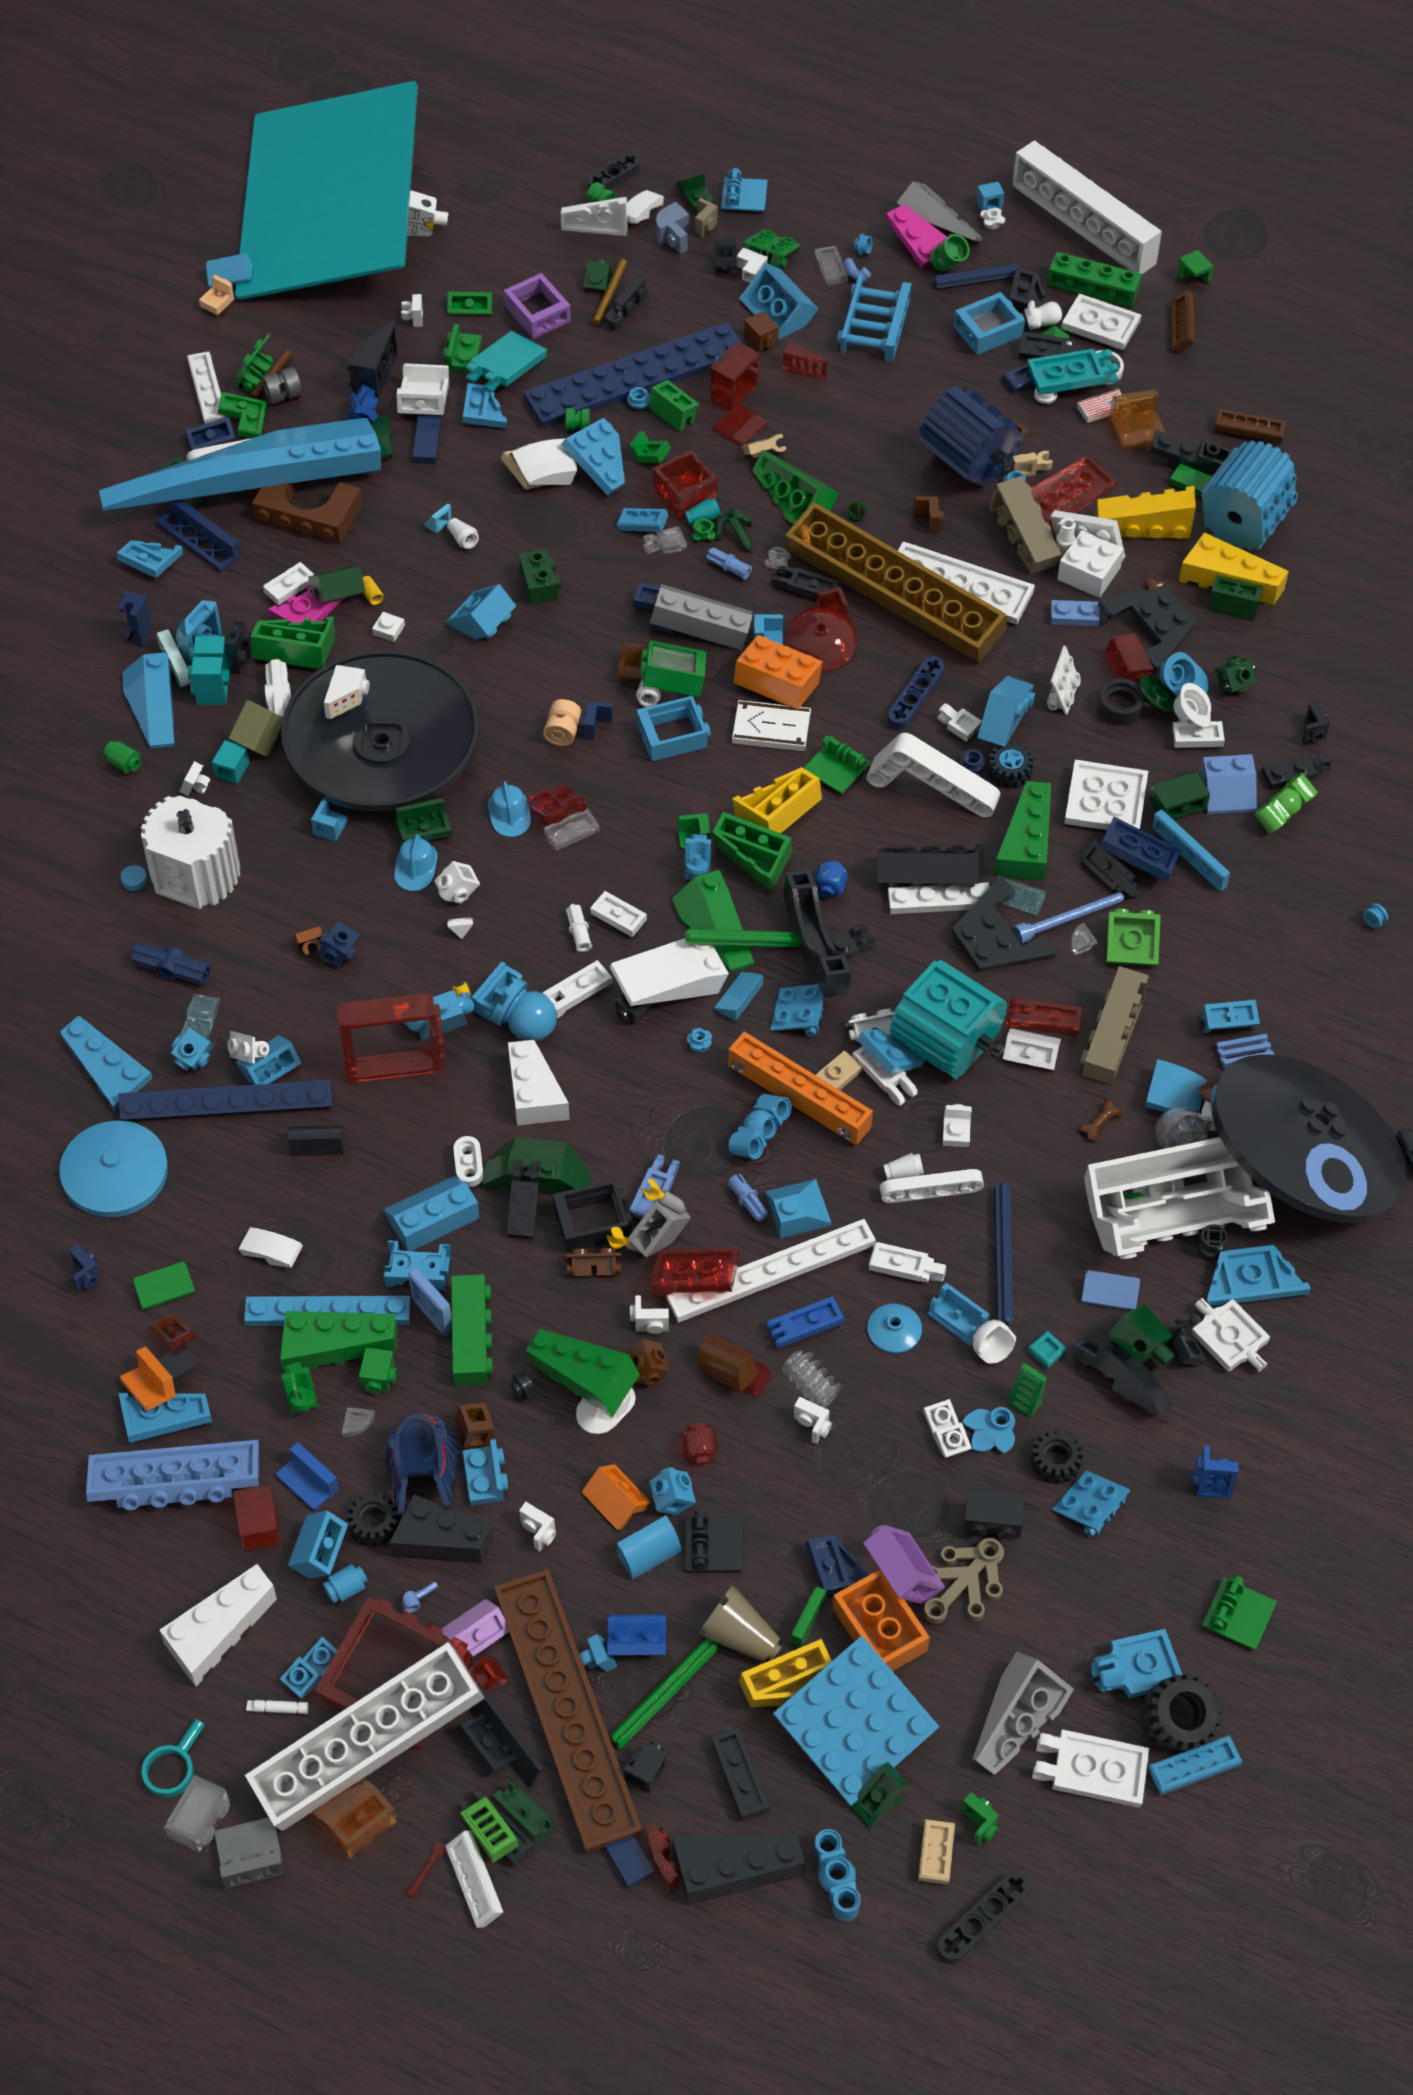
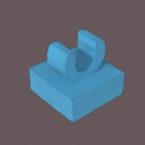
M596 1634L587 1639L591 1649L579 1654L584 1666L587 1665L588 1669L599 1666L606 1672L617 1667L613 1655H608V1642L604 1638Z

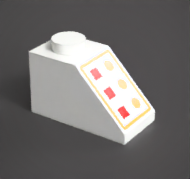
M336 665L324 701L326 718L332 719L361 704L364 694H368L370 685L369 680H366L365 669Z

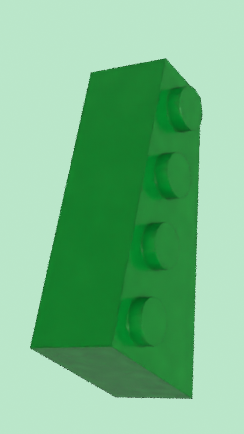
M286 1311L280 1358L283 1374H285V1366L300 1362L302 1368L308 1366L309 1370L318 1369V1366L335 1363L336 1366L346 1364L345 1361L358 1358L363 1360L365 1348L389 1350L396 1354L398 1338L396 1314Z

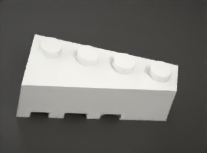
M256 1564L160 1629L165 1646L195 1687L203 1680L206 1672L218 1664L221 1660L220 1657L230 1646H234L241 1639L242 1633L249 1626L252 1627L277 1600L274 1586L258 1564Z

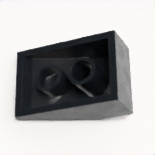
M395 321L388 322L355 348L352 357L348 358L346 366L350 372L348 385L353 393L357 394L360 387L365 385L375 391L374 396L378 400L380 399L398 356Z

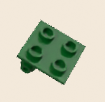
M762 230L744 241L747 244L746 249L768 257L767 264L770 263L778 268L785 267L788 262L785 256L801 246L795 243L793 239L775 236L774 232L769 230Z
M269 334L263 341L259 339L252 349L253 353L251 355L248 354L243 360L242 367L236 375L238 379L235 386L236 389L241 384L246 391H253L261 381L262 376L273 365V358L262 354L269 339Z
M825 736L822 744L825 746L809 761L804 769L820 778L822 783L843 794L867 769L871 762L865 759V755L855 752L852 747L847 748V744H840L834 736Z
M1234 1575L1230 1579L1223 1577L1202 1627L1256 1651L1277 1601L1244 1587V1580L1240 1576Z

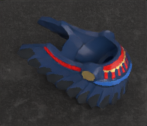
M424 1412L406 1415L394 1425L390 1436H388L389 1442L385 1463L388 1465L387 1472L391 1474L392 1490H394L395 1505H398V1514H404L408 1477L412 1478L415 1476L434 1475V1480L437 1482L443 1503L448 1508L452 1506L451 1497H454V1482L457 1481L455 1476L457 1473L456 1464L459 1462L457 1454L460 1452L457 1447V1440L454 1438V1434L445 1427L442 1420L434 1415Z

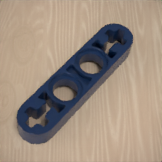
M929 657L921 664L889 710L888 724L891 728L903 730L912 722L943 677L944 662L940 658ZM929 669H933L931 676L929 675ZM925 682L928 684V687L918 688L915 684ZM908 698H913L917 701V703L909 705L906 704L904 700Z

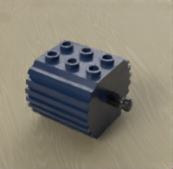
M958 386L945 390L946 393L941 394L938 397V401H934L933 407L927 411V416L922 420L924 423L919 428L921 433L918 440L965 479L986 487L991 481L997 480L999 475H1003L1005 471L1008 472L1014 468L1015 461L1012 457L1016 456L1017 452H1020V446L1024 443V434L1017 429L1019 425L1016 422L1003 416L1001 410L994 405L988 404L986 402L987 399L978 392H974L968 387H965L964 390Z

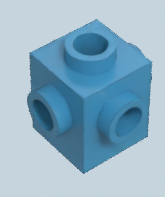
M189 1027L183 1036L179 1035L175 1039L171 1047L173 1049L171 1054L176 1058L174 1063L187 1071L190 1067L197 1071L199 1067L203 1068L211 1057L209 1052L214 1045Z
M666 1468L649 1481L652 1497L658 1512L677 1516L696 1503L688 1472L675 1470V1468Z

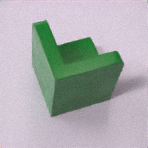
M1197 250L1180 258L1177 274L1181 279L1191 275L1194 277L1200 276L1208 283L1211 281L1213 265Z
M708 813L678 816V836L682 851H685L686 838L691 839L693 834L706 835L707 839L711 840Z

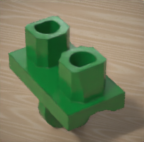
M300 1362L285 1366V1374H282L281 1377L291 1414L294 1415L300 1410L306 1412L310 1408L319 1407L308 1366L302 1368Z

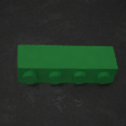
M484 1274L452 1276L453 1377L455 1386L488 1385V1374H493L492 1357L487 1358V1350L492 1349V1333H487V1325H492L491 1309H486V1301H491V1285H485Z

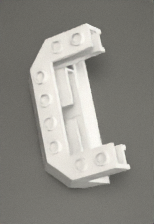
M1220 1137L1090 1164L1085 1173L1084 1181L1089 1209L1103 1250L1112 1253L1114 1256H1120V1259L1136 1257V1252L1144 1251V1245L1147 1244V1240L1157 1238V1241H1167L1173 1239L1174 1234L1182 1233L1183 1236L1195 1235L1199 1233L1198 1229L1205 1228L1210 1224L1220 1225L1224 1228L1225 1223L1234 1222L1242 1225V1228L1259 1231L1266 1229V1224L1275 1223L1270 1192L1252 1185L1251 1177L1231 1156ZM1206 1173L1207 1182L1184 1186L1183 1178ZM1133 1189V1193L1139 1192L1144 1196L1124 1199L1123 1190Z

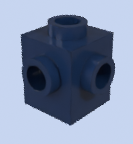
M338 921L331 932L326 930L318 943L322 946L317 955L339 968L345 960L349 962L357 950L354 946L360 934Z

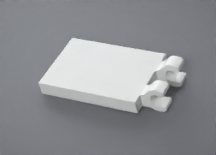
M1062 1730L1060 1737L1045 1733L1040 1734V1739L1037 1740L1036 1751L1040 1753H1057L1056 1765L1036 1761L1032 1779L1037 1781L1052 1780V1789L1138 1808L1141 1807L1149 1748Z

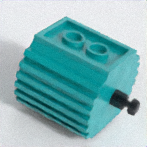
M941 959L938 962L934 960L903 994V998L896 1007L895 1014L892 1016L893 1022L890 1024V1036L957 1080L983 1052L991 1050L993 1058L999 1057L1003 1052L1004 1047L1002 1044L993 1045L1004 1022L1007 1002Z

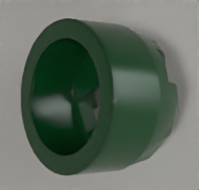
M855 500L848 507V515L854 520H861L867 514V505L864 501ZM858 505L861 506V514H857Z

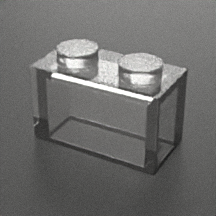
M194 1775L164 1827L168 1838L200 1852L203 1845H208L215 1833L214 1826L218 1819L224 1818L229 1809L230 1802L226 1789Z

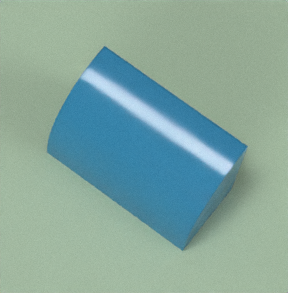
M278 1035L267 1042L269 1053L266 1056L255 1057V1063L238 1060L236 1064L251 1085L269 1084L302 1064L291 1041Z
M667 1516L660 1518L617 1543L618 1559L632 1580L681 1552L678 1536Z

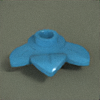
M998 1407L992 1411L977 1409L963 1419V1424L975 1431L972 1437V1449L974 1451L986 1452L996 1447L1005 1454L1013 1447L1015 1436L1012 1430L1015 1425V1417L1009 1409L1004 1407ZM1004 1420L1006 1424L1000 1425L996 1421Z

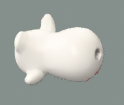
M1030 301L1027 309H1024L1030 331L1039 329L1041 325L1043 327L1055 325L1062 318L1061 308L1055 302H1048L1036 308L1035 302Z

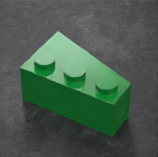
M326 617V621L311 622V618H303L304 622L288 623V619L257 621L251 634L252 659L264 661L279 659L289 665L321 669L325 665L335 640L334 617Z

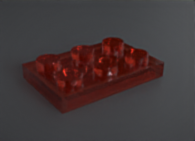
M739 1248L660 1250L650 1283L651 1292L664 1294L732 1292L740 1260Z

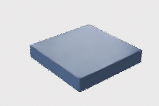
M417 1267L409 1272L412 1300L442 1335L446 1336L452 1332L450 1304Z

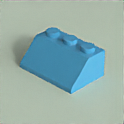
M767 263L763 265L739 298L754 315L764 311L778 326V339L804 328L818 310V307L781 269Z
M456 1176L450 1177L383 1209V1213L406 1251H413L479 1219L476 1198L466 1182Z

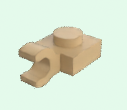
M776 434L771 438L743 445L744 455L752 454V457L756 458L760 456L762 450L785 451L786 446L777 447L776 445L777 439L783 438V435Z
M1041 451L1037 456L1035 453L1012 457L1015 464L1011 472L1020 471L1026 477L1036 475V470H1049L1052 468V460H1049V451Z

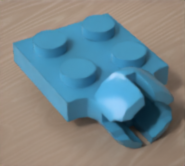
M1165 1629L1113 1640L1109 1645L1111 1653L1097 1656L1094 1658V1662L1091 1663L1093 1679L1100 1678L1099 1682H1095L1096 1687L1100 1691L1123 1689L1128 1699L1150 1694L1149 1689L1153 1685L1158 1684L1159 1681L1174 1675H1182Z

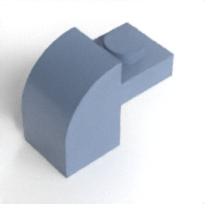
M675 202L663 208L657 215V241L660 245L668 242L680 254L687 251L688 234L686 232L689 231V214Z

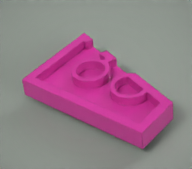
M905 204L888 212L885 216V219L919 266L923 268L931 264L930 252L932 248L947 237Z
M310 586L307 588V592L297 597L293 595L287 598V602L279 607L274 605L268 611L269 615L277 620L288 619V623L304 622L303 618H311V622L322 621L345 597L321 602L320 599H314Z

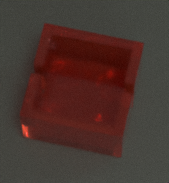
M737 342L732 348H728L725 354L718 361H715L710 368V400L733 412L759 386L760 371L758 369L760 368V353L740 342Z
M692 449L653 468V488L664 501L667 500V504L678 516L685 514V511H688L707 498L709 500L717 498L718 478L706 465L703 466V461Z

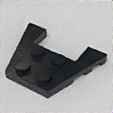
M1168 587L1100 599L1097 604L1110 621L1130 611L1155 640L1157 645L1143 652L1141 656L1154 673L1160 669L1159 664L1169 658L1174 649L1179 646L1197 622Z
M1003 875L988 888L951 931L978 972L1009 967L1011 964L1020 962H1035V959L1040 958L1051 959L1056 957L1057 951L1045 934L1022 946L995 907L1013 898L1015 894Z

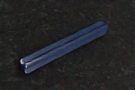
M1018 263L936 275L934 283L935 287L940 289L1012 278L1017 267L1020 268Z

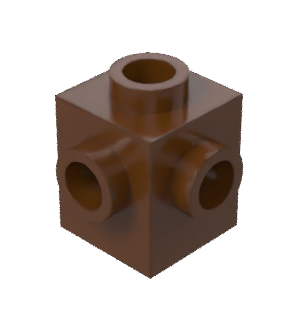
M641 1339L624 1352L629 1354L640 1374L635 1382L649 1386L655 1385L670 1372L667 1356L659 1342Z

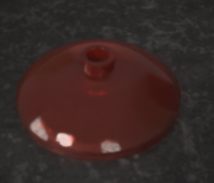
M814 607L802 611L792 619L786 630L785 643L786 646L823 661L821 671H828L843 665L851 658L857 645V632L851 619L843 612L830 607Z

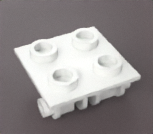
M1066 646L1062 648L1051 679L1053 687L1047 699L1049 709L1056 710L1057 708H1062L1065 715L1068 714L1070 706L1074 703V694L1081 681L1080 674L1076 671L1073 658L1069 655Z

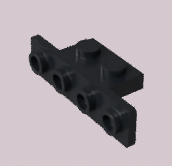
M475 1680L484 1699L469 1708L475 1717L460 1723L456 1732L490 1776L513 1766L528 1787L535 1785L543 1771V1767L524 1744L520 1735L508 1723L504 1714L499 1711L489 1698L487 1692Z

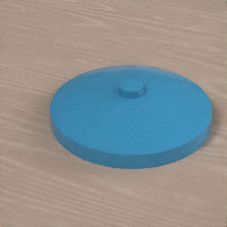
M108 1121L87 1128L69 1143L61 1158L60 1179L69 1200L82 1211L99 1217H121L141 1210L158 1196L167 1179L168 1161L162 1143L149 1129L128 1121Z

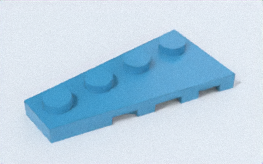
M76 1017L60 1031L62 1039L77 1060L84 1066L85 1071L94 1080L102 1095L109 1101L114 1112L119 1108V1093L138 1092L152 1079V1074L149 1070L82 1017Z

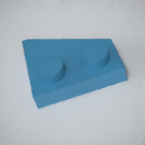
M468 383L462 423L506 428L507 419L503 417L500 411L501 406L498 400L494 398L493 391L484 388V385Z
M131 540L117 552V560L157 578L183 555V547L175 545L174 549L161 548V543H144Z

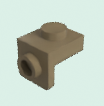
M702 198L697 200V216L695 217V234L703 237L714 228L717 223L718 211L717 205Z

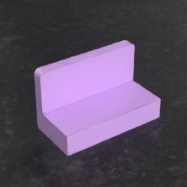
M487 1599L481 1601L439 1630L441 1636L448 1640L456 1650L463 1663L509 1632L499 1607Z

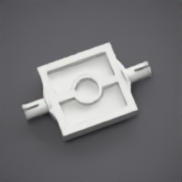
M1204 1298L1196 1302L1195 1307L1205 1317L1201 1323L1192 1328L1191 1334L1228 1372L1240 1363L1248 1360L1259 1372L1267 1366V1362L1257 1354V1351L1269 1342L1270 1336L1233 1299L1215 1309Z

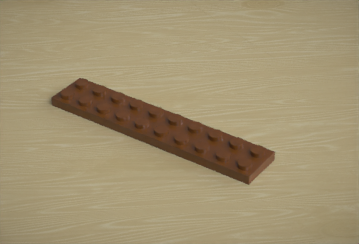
M549 1569L494 1586L497 1601L505 1618L511 1641L585 1852L589 1853L604 1848L606 1845L643 1834L639 1818Z

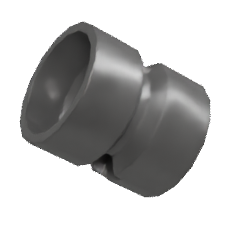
M294 367L281 370L279 375L274 372L262 376L263 387L270 404L284 401L286 396L291 399L302 395L301 383Z

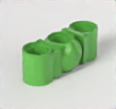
M1302 772L1291 779L1285 787L1276 793L1269 802L1258 809L1254 815L1266 831L1271 834L1284 825L1318 791Z

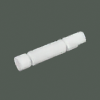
M248 1701L246 1711L308 1714V1702Z

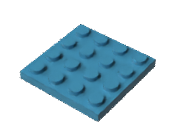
M863 1636L854 1641L773 1713V1716L849 1806H852L858 1800L857 1796L882 1764L889 1762L895 1767L939 1728V1725Z

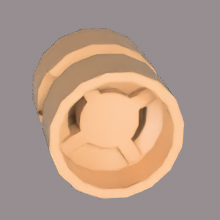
M560 699L554 701L543 730L544 737L555 745L568 746L572 744L581 719V708L570 700Z

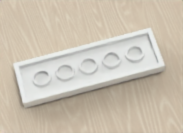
M904 541L898 550L1006 613L1007 622L1016 625L1034 592L1035 585Z

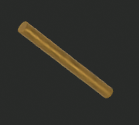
M625 259L619 260L592 319V324L595 326L601 324L627 266Z

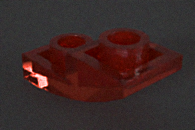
M651 1822L647 1825L650 1857L661 1883L669 1893L678 1886L677 1874L679 1870L670 1858L665 1859L670 1856L669 1844L671 1840L663 1828L657 1829Z

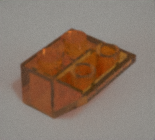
M364 1778L313 1812V1816L349 1859L397 1822L392 1805L376 1786Z

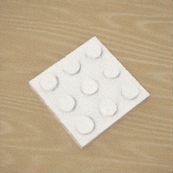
M1075 760L1064 824L1107 830L1115 816L1140 829L1148 771Z

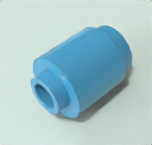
M350 1564L327 1577L328 1581L323 1583V1587L333 1604L338 1601L342 1603L366 1589L364 1583L368 1580L360 1566L355 1568L353 1564Z

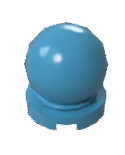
M516 978L505 992L509 997L503 1006L497 1004L491 1020L499 1027L504 1023H508L510 1031L518 1039L525 1041L534 1040L535 1042L541 1041L554 1031L557 1024L558 1013L555 1004L546 994L538 991L527 992L528 983Z

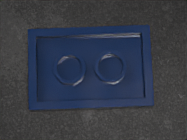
M1115 816L1110 822L1099 846L1107 854L1117 856L1129 865L1138 867L1150 873L1154 878L1162 879L1166 882L1181 851Z

